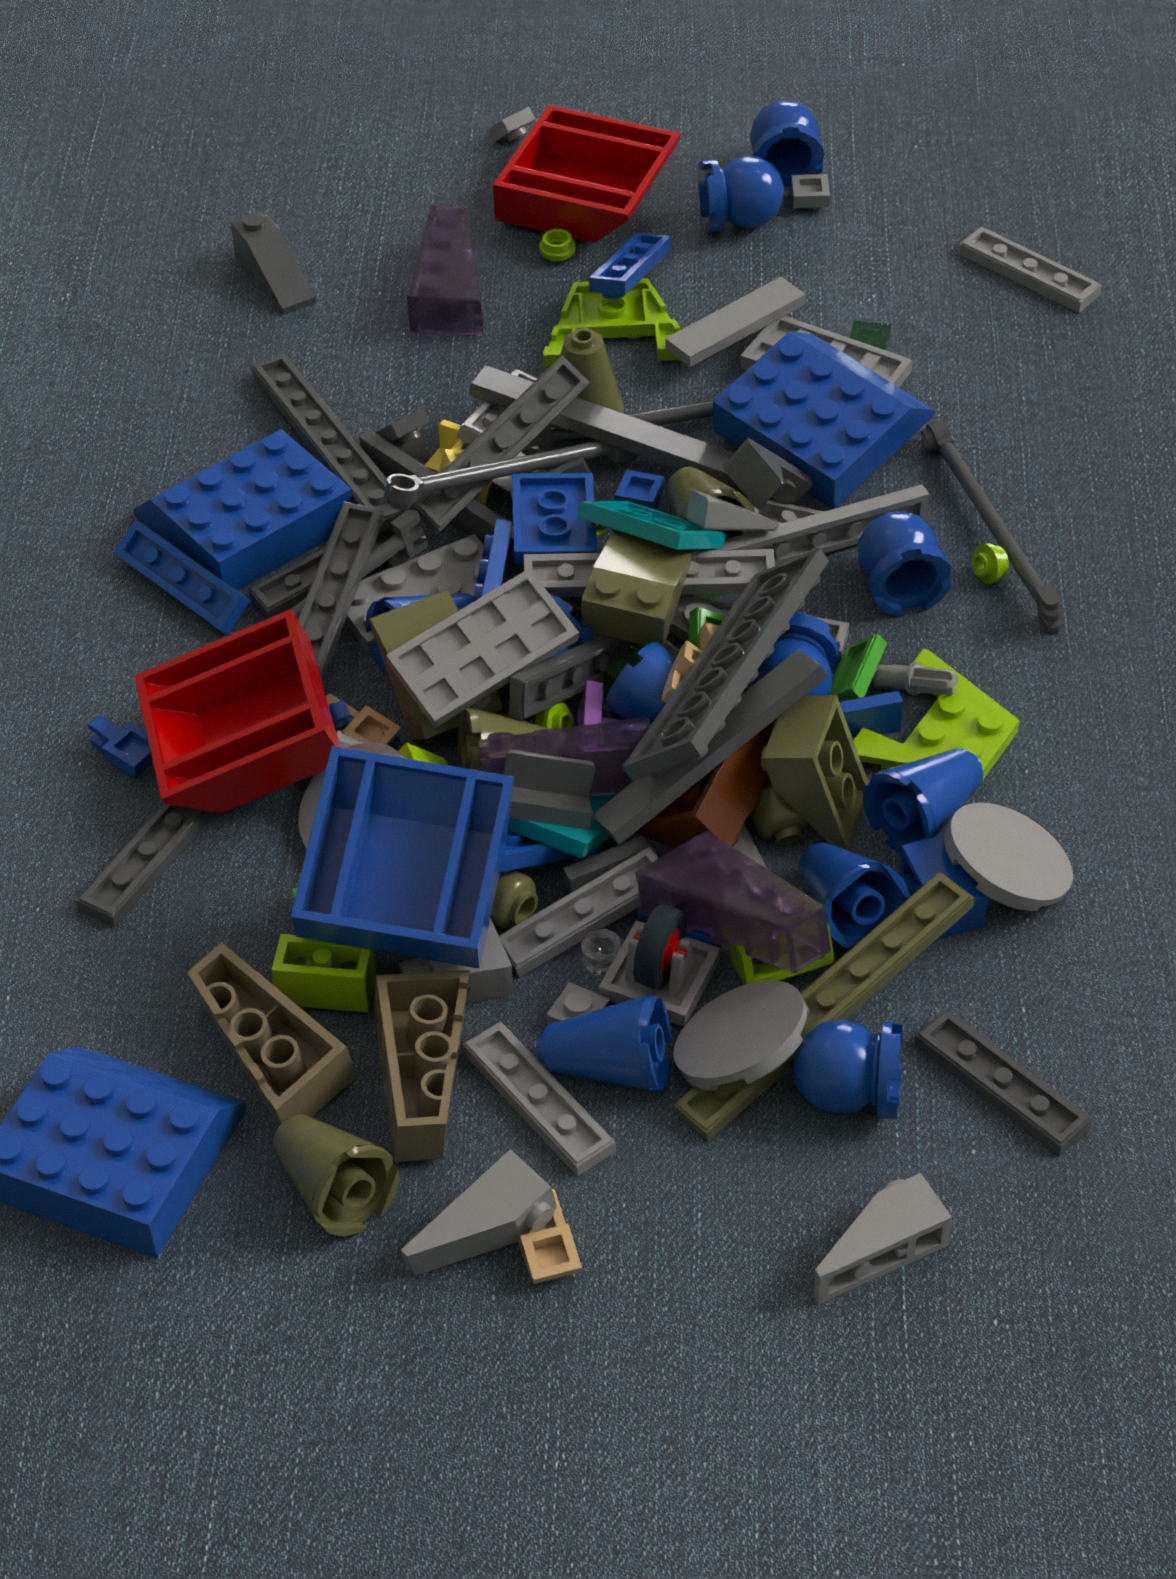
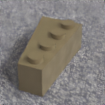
M222 942L187 972L199 1003L278 1126L286 1119L297 1114L313 1117L357 1077L347 1047Z
M470 970L376 975L373 1013L394 1162L443 1158Z

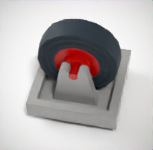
M660 904L650 914L646 923L635 921L599 985V994L610 998V1002L615 1004L646 995L657 996V998H662L664 1001L669 1022L684 1027L721 960V948L685 937L686 914L677 908Z

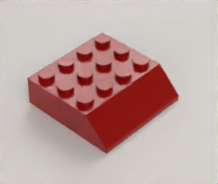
M548 105L493 183L495 220L544 232L552 229H563L568 231L572 238L596 243L630 219L680 141L681 133Z
M292 609L134 676L160 796L166 805L224 813L326 770L331 747H340L311 641Z

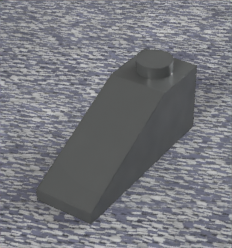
M264 210L252 212L244 217L230 221L236 259L283 315L316 303V297L280 229Z

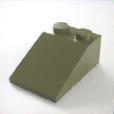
M614 529L592 568L581 600V627L584 628L589 624L593 633L646 646L651 642H658L664 647L695 549L677 550Z
M448 590L368 619L412 740L427 739L459 726L461 714L466 713L464 710L434 728L386 663V654L459 611ZM497 690L469 707L490 713L503 709Z
M805 695L774 720L773 731L768 744L761 751V765L763 770L768 773L774 791L830 844L849 851L864 811L862 792L864 786L869 783L837 695Z

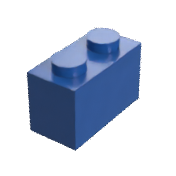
M944 834L902 845L899 875L905 880L911 896L938 872H941L974 897V907L938 939L985 926L987 907L991 905V898L976 889L978 882L960 864H952L945 849Z

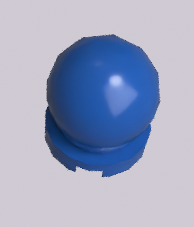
M794 100L775 101L760 110L753 120L750 132L753 156L760 157L771 163L781 175L784 187L791 186L792 175L820 174L823 170L824 149L820 139L818 122L808 107Z
M745 155L730 160L721 168L716 159L700 160L699 170H705V180H698L701 217L709 216L710 223L705 225V232H722L726 221L738 228L753 229L766 225L778 214L783 204L784 185L781 175L771 163L760 157Z
M903 511L887 512L868 523L858 540V561L861 571L869 580V587L876 605L885 613L900 617L904 616L903 610L921 606L923 611H926L939 603L951 588L952 583L949 579L951 566L946 555L938 548L934 530L919 515Z
M796 612L789 621V629L779 636L773 645L775 648L774 652L763 660L757 670L759 672L758 676L748 686H753L796 650H800L820 664L827 675L824 681L806 695H830L833 685L832 671L836 666L840 643L839 641L836 642L829 634L831 627L827 623L814 616Z
M840 1019L820 1023L802 1037L803 1041L794 1053L791 1066L793 1082L805 1100L816 1109L836 1116L857 1113L871 1104L873 1107H877L878 1119L897 1120L902 1062H899L900 1045L903 1043V1023L883 1022L882 1033H876L874 1036L862 1024Z

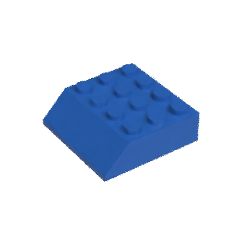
M789 331L713 400V429L716 434L738 448L747 438H750L811 476L813 486L807 493L831 509H835L934 416L935 410L816 335Z
M280 429L137 506L133 511L134 515L146 526L238 591L329 540L343 502L353 503L352 489Z
M332 746L291 913V921L296 937L479 969L507 841L514 777Z
M82 1047L48 1053L0 1125V1203L158 1258L247 1110V1103Z

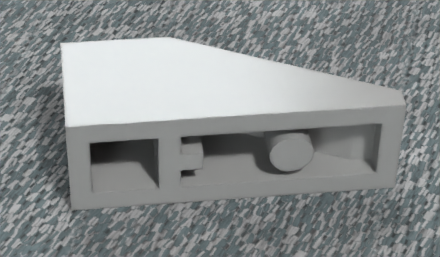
M510 1149L401 1249L408 1270L414 1276L519 1242L520 1235L541 1230L551 1220L554 1210L557 1208L552 1188Z
M921 1173L906 1180H894L877 1192L815 1269L814 1299L818 1305L949 1245L952 1216Z

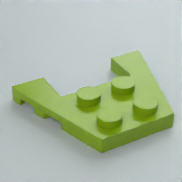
M642 278L624 297L619 299H607L602 297V293L589 292V281L574 282L561 310V319L552 330L550 344L545 346L543 351L544 367H550L560 357L565 337L577 329L587 328L599 333L603 339L621 337L637 339L642 336H655L657 361L680 360L665 347V338L680 331V326L675 319L669 317L666 312L665 303L648 278Z
M923 648L913 662H919L922 667L953 670L955 676L958 677L955 693L952 695L932 694L938 697L904 743H899L863 727L853 739L860 761L881 765L882 771L956 748H963L976 755L980 760L984 780L1018 733L1019 719L931 651Z

